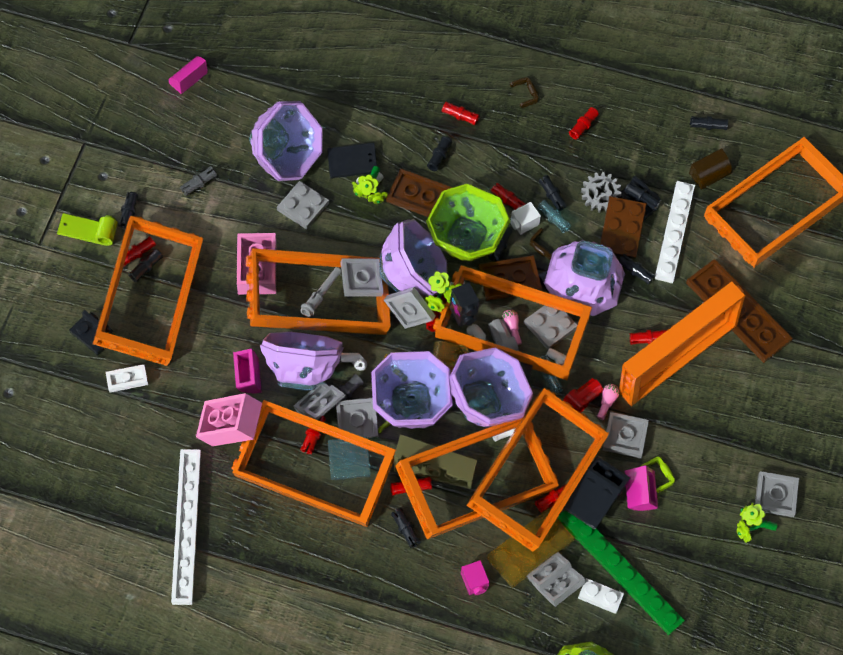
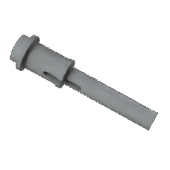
M335 267L318 291L313 292L308 301L301 305V313L304 316L310 317L315 314V309L323 301V295L341 273L340 268Z

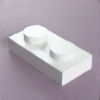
M144 365L106 372L109 392L148 385Z
M586 578V583L582 586L578 599L616 614L624 593Z

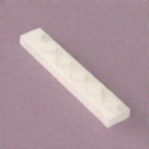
M676 182L654 278L656 280L669 283L674 281L695 187L693 184Z

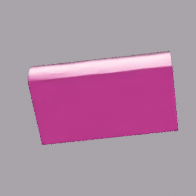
M196 56L169 78V84L180 94H183L208 73L206 60Z
M253 349L233 352L236 388L244 393H262L259 357Z
M646 465L625 470V475L630 477L626 485L628 508L638 511L657 509L655 471Z

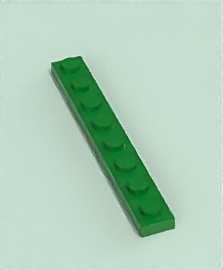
M566 510L558 516V521L668 635H671L684 623L685 620L597 529L594 530Z

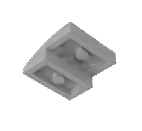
M321 382L294 405V408L298 413L318 420L345 397V394L333 385L328 386Z
M558 552L527 575V578L535 588L555 607L586 583L585 578L573 569L570 562Z

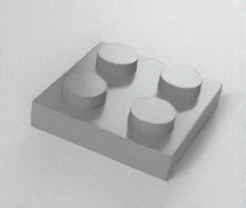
M299 181L277 206V211L307 230L328 206L329 200Z
M342 258L340 263L344 296L383 295L379 259Z
M415 287L387 295L384 299V302L405 329L433 321L436 317Z
M545 305L524 320L527 328L548 350L577 328V324L566 312Z
M373 398L339 401L336 404L339 429L366 439L379 437L377 415L373 409Z
M610 412L606 430L609 435L604 441L603 450L641 458L649 420Z
M760 471L758 474L755 504H760L763 508L762 511L765 513L794 518L799 478Z

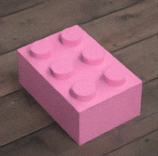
M275 233L237 234L238 295L247 294V290H249V284H246V275L249 272V267H246V256L250 255L252 248L276 250ZM259 261V294H276V263Z
M246 393L205 401L196 438L211 446L253 440L262 403Z

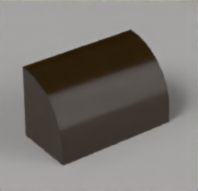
M721 148L691 164L689 174L702 190L730 175L732 168L726 153Z

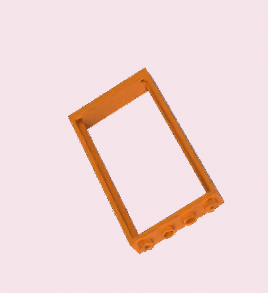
M803 137L707 206L704 217L709 224L718 230L720 236L725 237L730 242L731 247L738 251L748 264L756 267L843 202V174ZM799 153L838 193L756 253L717 212Z
M130 216L93 344L168 366L172 358L203 238L194 233L182 232L178 228L163 226L159 222H150L142 217ZM134 229L192 247L165 350L105 332Z
M252 248L250 255L246 256V267H249V272L246 275V284H249L246 300L250 302V307L247 308V319H250V326L386 335L391 327L390 308L384 302L385 297L389 295L388 278L383 271L382 258ZM342 258L379 259L383 295L376 296L378 322L260 315L259 261L341 267L340 262Z
M461 265L459 271H455L453 275V285L458 283L463 285L464 280L579 316L580 319L564 365L562 366L446 328L452 314L450 303L447 301L442 303L445 305V308L439 312L441 314L440 319L436 318L433 326V329L436 330L435 337L476 351L496 347L520 362L532 365L534 370L568 380L592 307Z
M730 282L623 364L619 394L631 407L737 326L745 298L743 289Z
M544 388L536 396L467 503V506L532 552L535 551L543 542L609 433L601 425L590 421L585 414L573 409L571 404L556 397L554 392ZM544 402L595 439L534 535L482 497Z
M263 400L254 439L242 442L239 450L241 454L238 459L234 460L232 470L235 477L368 527L394 463L396 450ZM269 413L384 456L361 514L245 470Z
M522 418L486 428L400 460L395 467L427 540L484 517L473 511L436 525L411 467L515 429ZM533 422L529 424L523 433V437L545 484L492 504L500 511L549 493V491L559 486L557 475L552 471L550 460L542 449L541 440L533 430Z

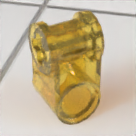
M436 341L432 354L446 366L454 367L459 355L468 353V349L464 345Z

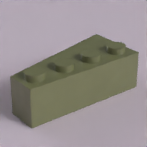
M400 434L394 455V471H397L395 466L400 460L430 450L436 446ZM450 452L411 468L415 476L422 478L430 477L431 480L471 489L477 460L470 456Z

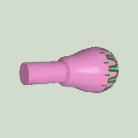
M506 310L502 314V319L508 331L515 338L517 345H521L522 342L518 332V314L514 310Z
M607 384L603 388L602 405L597 415V418L600 420L605 419L609 407L619 397V388L614 384Z

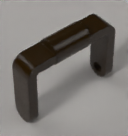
M528 77L510 83V87L526 83L531 96L534 98L520 104L521 108L538 102V92Z
M540 228L530 239V245L539 254L551 260L552 254L535 242L544 230Z

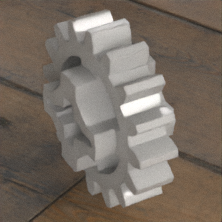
M596 172L594 178L588 176L589 182H583V186L586 188H581V193H583L582 200H586L585 206L591 205L592 211L598 208V213L603 208L607 211L609 196L621 197V192L618 191L621 189V185H616L618 179L612 180V174L606 177L604 172H602L601 176H598ZM609 185L613 188L614 194L609 190ZM605 187L604 193H601L598 197V192H601ZM589 191H590L591 194L594 195L593 200L591 199V197H590V195H589Z

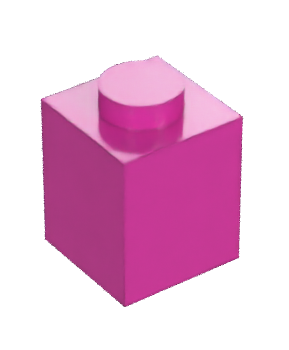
M481 560L461 567V576L468 594L480 595L486 592V589L489 587V580Z

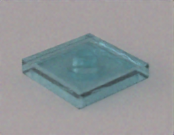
M340 439L328 440L331 480L371 476L369 452L367 449Z

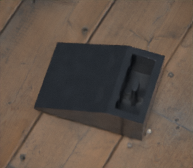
M596 456L563 509L595 530L624 491L630 477Z

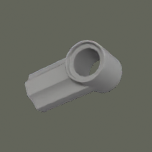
M496 319L488 324V329L495 342L494 344L519 351L517 342L510 335L503 319Z

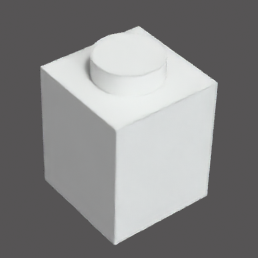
M529 202L512 211L510 223L513 229H517L521 235L538 226L541 215L533 204Z

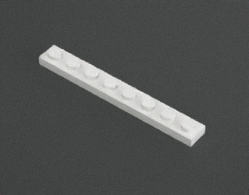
M180 450L172 605H193L201 450Z

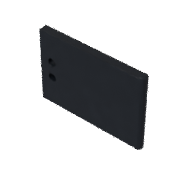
M374 143L327 149L331 179L371 174L373 167L377 166Z

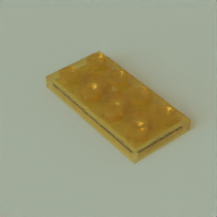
M550 509L545 510L524 527L535 535ZM556 519L543 542L535 551L532 552L510 537L490 552L486 558L513 588L550 557L573 542L574 537Z

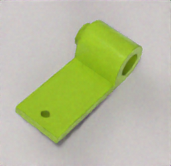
M63 213L57 234L109 246L113 243L118 222L109 215L101 217L98 222Z

